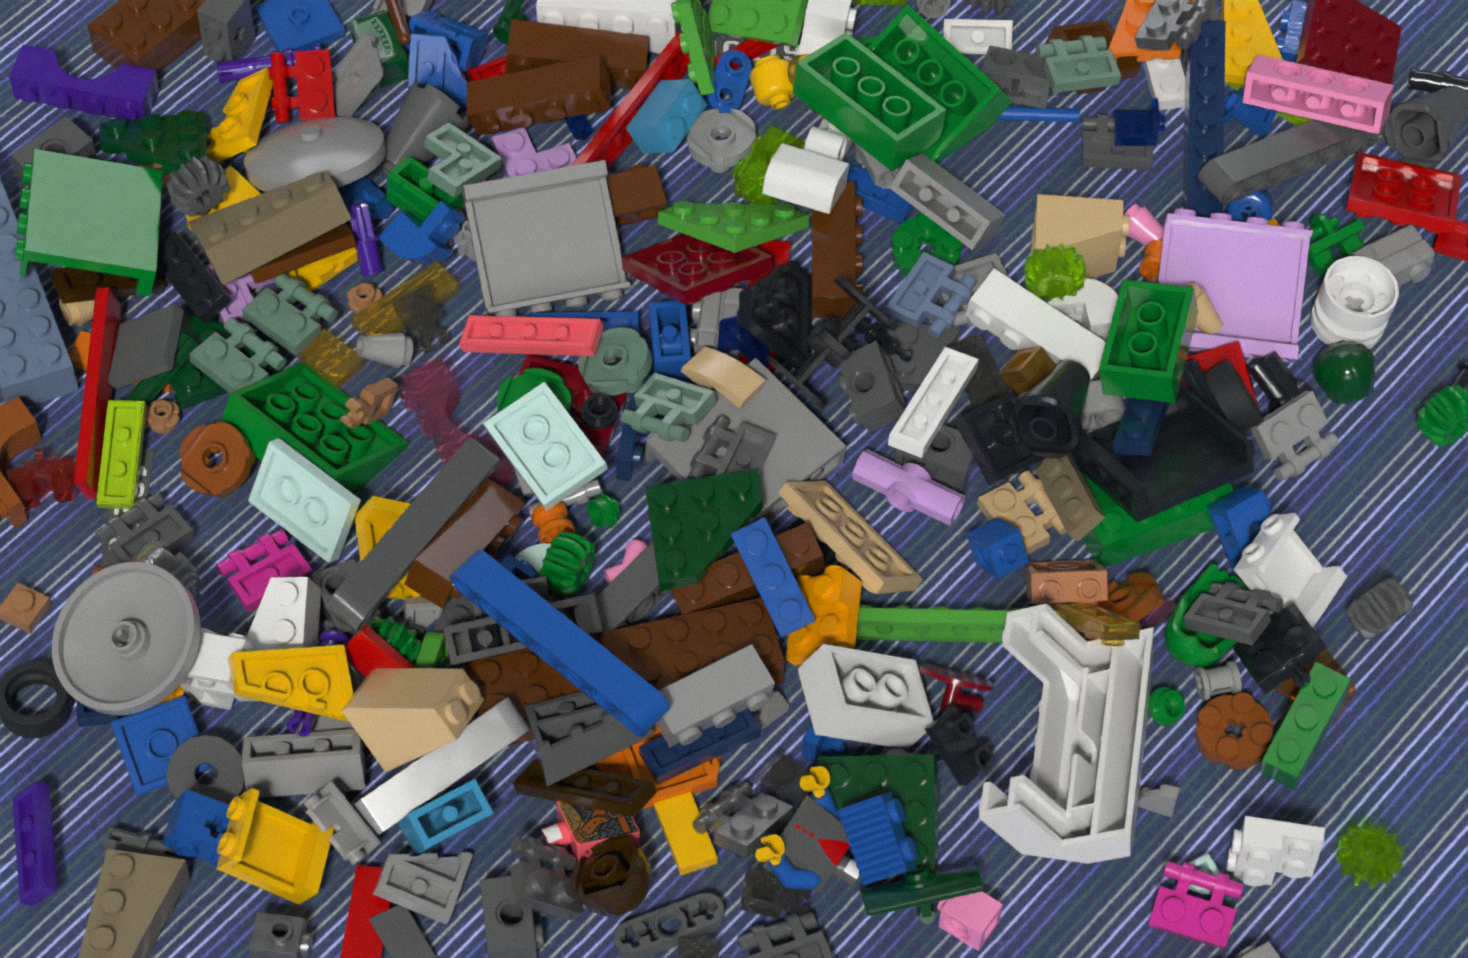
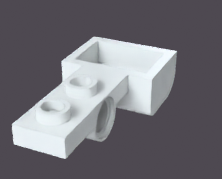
M824 118L819 127L812 126L804 150L784 143L780 145L769 163L762 194L830 214L846 188L850 164L842 160L854 141Z

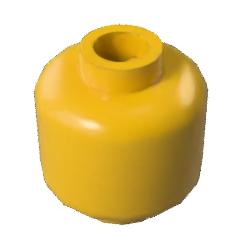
M778 55L759 59L755 62V68L749 74L757 102L764 106H771L774 110L787 107L795 96L792 93L795 78L792 64L785 59H781Z

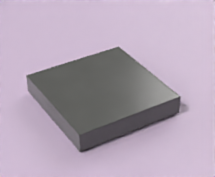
M173 304L121 323L108 383L115 389L172 370L184 310L177 304Z

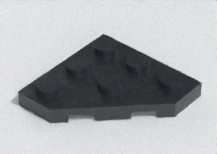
M793 260L779 264L739 292L737 318L742 328L746 329L796 370H799L812 355V349L805 343L812 329V276Z

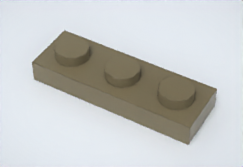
M1070 452L1062 458H1045L1042 464L1035 469L1066 532L1075 541L1079 542L1105 518Z

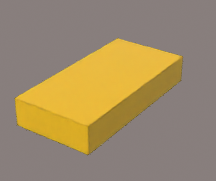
M691 792L654 803V811L680 876L717 864V855L707 831L704 834H699L693 828V822L699 817V810Z

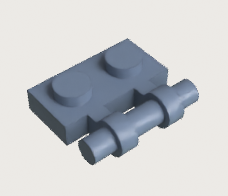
M923 252L887 304V313L916 328H919L925 318L932 320L933 322L927 329V332L932 337L938 339L944 330L951 328L955 322L954 315L961 305L968 303L972 297L971 290L977 281L969 274H965L960 282L952 280L956 274L953 265ZM942 293L949 295L950 297L943 307L935 304Z

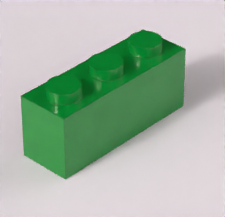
M1315 662L1309 673L1311 677L1310 683L1304 682L1306 686L1302 687L1262 759L1261 774L1296 791L1349 694L1351 679L1318 662Z

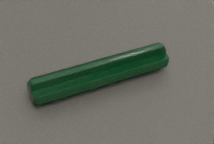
M180 333L172 370L141 380L125 398V401H145L148 406L190 357V353L198 347L196 341L186 333Z

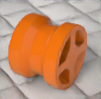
M1152 240L1146 245L1144 252L1146 258L1140 264L1139 272L1141 276L1152 283H1158L1163 240Z
M562 501L547 511L540 505L531 513L530 517L533 525L539 528L538 537L541 544H551L552 539L561 532L575 533L572 521L566 518L568 510Z

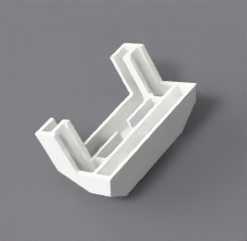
M1047 604L1007 612L1005 629L1002 633V646L1043 682L1042 697L1039 702L1038 728L1034 737L1033 767L1030 770V780L1025 775L1010 778L1008 796L992 782H985L983 784L982 798L979 802V819L1021 854L1086 864L1131 856L1135 837L1149 711L1154 627L1086 641Z

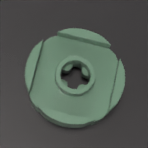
M625 327L612 328L602 332V338L599 341L595 356L579 357V371L587 386L594 394L618 395L625 392H637L644 385L643 379L648 375L653 361L652 352L645 339L641 338L635 330ZM616 357H621L622 360L614 366L608 365L615 362Z

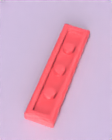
M469 315L459 346L463 352L595 356L604 325L600 319Z

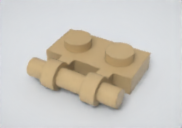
M1025 471L1018 478L1024 487L1023 490L1017 492L1011 483L1007 482L978 497L977 506L989 522L999 518L1020 530L1026 553L1029 555L1049 544L1050 535L1046 531L1047 529L1054 526L1060 535L1067 532L1043 487L1041 479H1036L1031 471ZM1035 502L1043 513L1035 516L1028 505Z

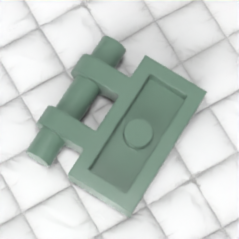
M1091 35L1079 36L1078 40L1063 41L1061 38L1051 39L1047 44L1036 46L1037 57L1039 59L1045 58L1043 69L1053 93L1119 85L1121 80V73L1112 50H1106L1107 46L1104 36L1093 38Z
M284 273L275 279V284L283 289L278 295L269 288L264 289L242 309V314L245 320L297 356L321 334V326L316 321L322 317L328 322H332L337 317L338 311L329 305V300L323 295L313 294L305 288L306 285L297 277L291 278ZM296 300L307 306L302 312L292 305Z
M234 317L229 318L224 324V329L232 334V336L226 340L215 332L190 353V362L229 393L267 378L268 373L263 370L267 365H271L278 371L286 363V359L278 353V348L270 341L264 342L255 335V330L245 322L240 323ZM244 346H247L255 353L250 359L240 351Z
M653 373L634 395L636 406L639 408L636 411L625 409L621 415V421L631 425V428L635 431L656 433L662 440L686 442L690 431L681 425L686 422L697 426L716 404L717 400L712 390ZM657 413L665 416L662 420L654 418Z

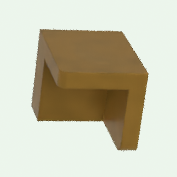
M1042 347L1023 349L1016 353L999 375L1017 398L1021 393L1033 388L1056 365Z

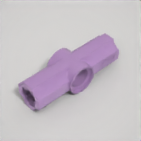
M868 449L861 453L852 472L853 480L884 494L888 502L898 510L912 512L916 509L949 526L956 522L965 503V495L933 481L930 474L923 467L914 463H905L902 466Z

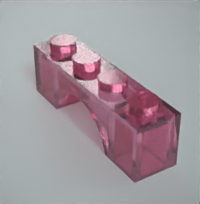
M440 357L401 376L403 391L400 392V398L405 408L409 412L414 410L418 416V424L426 438L432 437L436 442L437 453L444 464L451 459L469 437H472L501 459L488 479L503 488L515 482L514 467L491 436L478 437L468 435L458 430L450 422L449 417L460 403L458 382Z

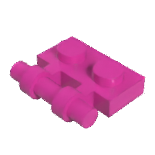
M283 529L271 535L265 533L257 537L256 543L241 551L237 548L227 554L228 558L216 564V568L222 577L234 571L237 573L228 578V583L247 613L259 608L271 577H309L312 579L313 571L294 543L281 550L279 549L280 546L289 542ZM263 555L266 556V558H264L263 560L250 566V562L260 558Z
M1167 861L1163 876L1178 880L1176 890L1159 887L1148 927L1225 950L1237 910L1223 906L1222 901L1224 895L1240 899L1244 884L1229 880L1230 875L1220 872L1216 876L1197 870L1194 864L1184 862L1183 865ZM1190 884L1212 890L1210 901L1187 895Z

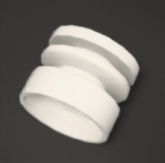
M1348 256L1335 261L1326 272L1310 313L1311 326L1318 338L1328 346L1343 341H1355L1371 349L1381 340L1388 319L1396 305L1399 296L1397 280L1388 268L1380 262L1365 256Z

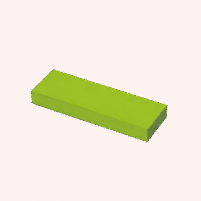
M108 400L96 501L98 508L131 509L134 506L133 502L137 501L147 412L145 401Z

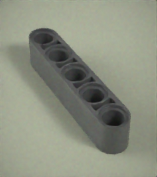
M653 541L595 598L603 632L637 625L670 592V590L660 591Z

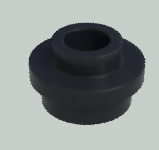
M602 393L593 394L583 403L581 417L587 426L594 429H605L613 425L617 420L618 407L608 395ZM596 412H604L605 414L596 415L595 413H596Z

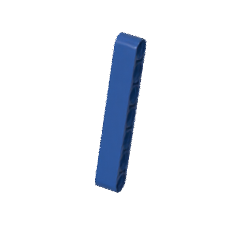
M477 549L450 575L451 582L462 595L635 735L643 737L670 710L669 703L657 689L483 550Z

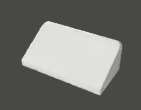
M944 19L943 37L962 54L986 55L989 45L1012 50L1013 20Z

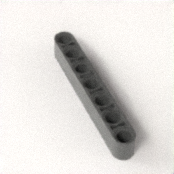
M1314 119L1210 160L1199 172L1198 181L1221 204H1229L1253 194V190L1262 191L1375 146L1385 138L1384 126L1381 132L1376 134Z
M469 437L339 586L325 608L352 629L358 631L409 572L415 558L489 478L501 459L472 437Z

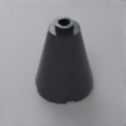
M1063 361L1014 404L1008 416L1009 429L1013 438L1019 444L1023 441L1031 447L1029 452L1036 456L1052 459L1068 455L1077 446L1081 437L1090 386L1088 370L1075 361Z

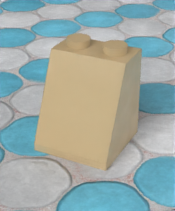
M1037 194L1031 237L1029 292L1037 295L1078 283V280L1081 278L1091 279L1115 272L1118 257L1124 258L1126 237H1128L1130 215H1123L1124 200Z
M376 668L370 671L341 711L383 770L388 772L456 741L483 703L484 698L480 694L478 686L470 680L463 669Z

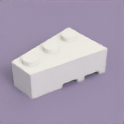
M309 577L270 578L247 635V638L252 642V647L256 651L317 647L321 589ZM234 697L239 702L257 701L249 698Z

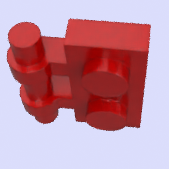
M329 49L294 52L296 66H285L284 53L270 54L271 67L268 68L269 79L273 81L274 98H271V110L275 111L277 124L290 123L289 110H299L301 122L317 118L336 117ZM297 79V97H288L286 80Z

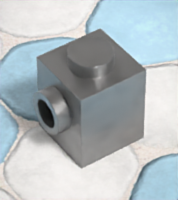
M257 912L249 945L251 958H309L313 935L307 933L305 918Z

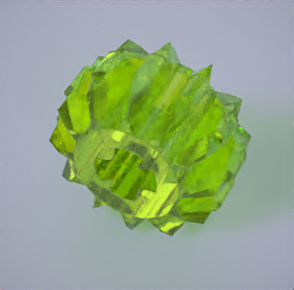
M1062 243L1057 247H1051L1047 244L1045 249H1034L1033 255L1026 257L1024 265L1025 283L1027 284V289L1033 291L1034 295L1038 298L1046 296L1048 302L1053 298H1059L1063 301L1066 295L1076 296L1077 290L1084 287L1086 280L1085 261L1082 255L1077 254L1075 247L1065 249Z
M1369 820L1363 823L1362 828L1352 824L1348 828L1347 834L1340 836L1337 844L1339 850H1337L1335 857L1336 863L1343 865L1341 869L1342 877L1354 875L1353 882L1355 886L1364 880L1367 881L1371 890L1377 886L1378 881L1387 886L1391 882L1393 875H1397L1403 865L1400 859L1404 855V846L1397 844L1399 839L1398 832L1386 834L1385 823L1376 829L1372 827Z

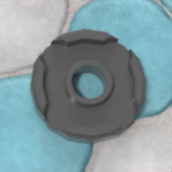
M203 735L190 738L178 746L169 759L166 772L169 791L175 801L188 789L230 804L232 799L238 796L243 789L242 757L233 745L220 737ZM208 764L216 770L217 778L213 784L206 786L197 782L194 773L199 765Z

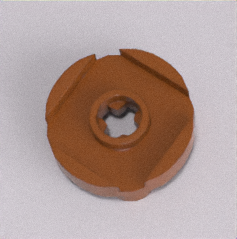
M216 422L210 425H200L186 436L180 447L179 458L182 459L181 477L190 488L203 495L217 496L219 498L228 497L248 477L251 466L255 462V452L250 447L247 437L228 423ZM222 452L221 463L210 468L212 464L209 458L210 454Z
M1137 572L1126 575L1129 581L1119 586L1115 580L1108 583V600L1098 601V606L1088 608L1090 613L1087 612L1096 630H1119L1120 634L1135 631L1140 626L1139 620L1148 615L1152 610L1159 608L1165 600L1153 576L1149 573Z
M1240 692L1235 695H1223L1212 699L1200 710L1195 730V741L1204 757L1216 765L1217 761L1222 764L1230 765L1229 769H1246L1262 761L1272 743L1274 735L1273 723L1268 712L1259 703L1255 702L1250 694ZM1228 726L1241 728V738H1236L1234 734L1227 735L1225 732L1228 730Z

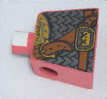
M559 800L556 802L559 823L541 829L545 846L556 845L562 847L569 844L577 861L581 858L583 862H586L594 855L590 849L597 843L611 837H628L632 843H636L640 848V831L633 817L562 803Z

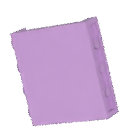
M1175 209L1174 214L1167 213L1157 284L1185 286L1190 282H1195L1198 286H1203L1223 322L1222 327L1212 335L1204 334L1195 327L1189 351L1204 352L1239 341L1245 358L1261 359L1275 350L1283 362L1295 363L1298 360L1299 345L1297 344L1309 242L1313 230L1304 229L1305 224L1298 222H1283L1282 227L1268 225L1267 219L1248 217L1246 222L1232 221L1231 215L1222 213H1211L1210 218L1196 217V211L1188 209Z

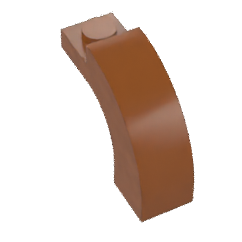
M18 396L0 406V519L6 517L14 529L28 521L22 501L4 478L5 472L16 456L42 442L37 421Z

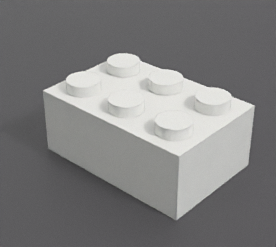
M823 644L798 668L815 735L909 749L926 733L924 728L934 722L916 660Z

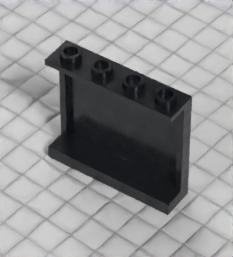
M1180 383L1176 403L1169 404L1151 456L1114 454L1113 440L1121 420L1089 434L1082 429L1079 443L1070 451L1080 471L1136 522H1140L1255 472L1253 463L1255 447L1252 440L1247 435L1240 433L1228 419L1221 417L1209 403L1203 402L1195 395L1191 388H1187L1182 383Z

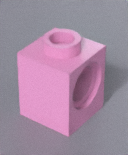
M982 891L942 900L937 906V909L941 911L938 927L979 951L1000 922L1003 904Z

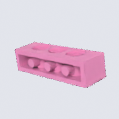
M1258 54L1247 71L1242 103L1379 134L1389 117L1394 85Z

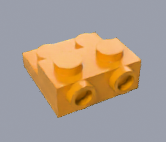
M837 565L826 567L824 574L816 577L809 575L796 577L795 580L816 621L788 635L786 660L794 666L803 664L823 644L850 649L855 648L862 581L845 568Z

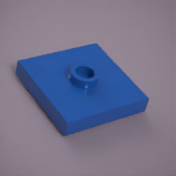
M268 0L254 6L255 14L278 53H282V50L289 47L292 51L313 48L314 44H320L321 47L346 37L345 29L328 0Z
M185 696L110 722L136 796L166 786V772L169 759L178 746L190 738L199 736ZM199 765L195 769L194 775L210 770V765Z

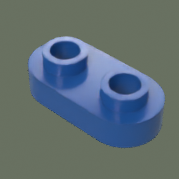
M730 50L723 53L715 67L714 93L706 95L705 101L708 110L719 108V113H731L730 109L738 110L748 84L749 74L752 71L751 61L743 52ZM729 63H737L740 66V70L732 69ZM720 93H727L731 100H723L720 97Z

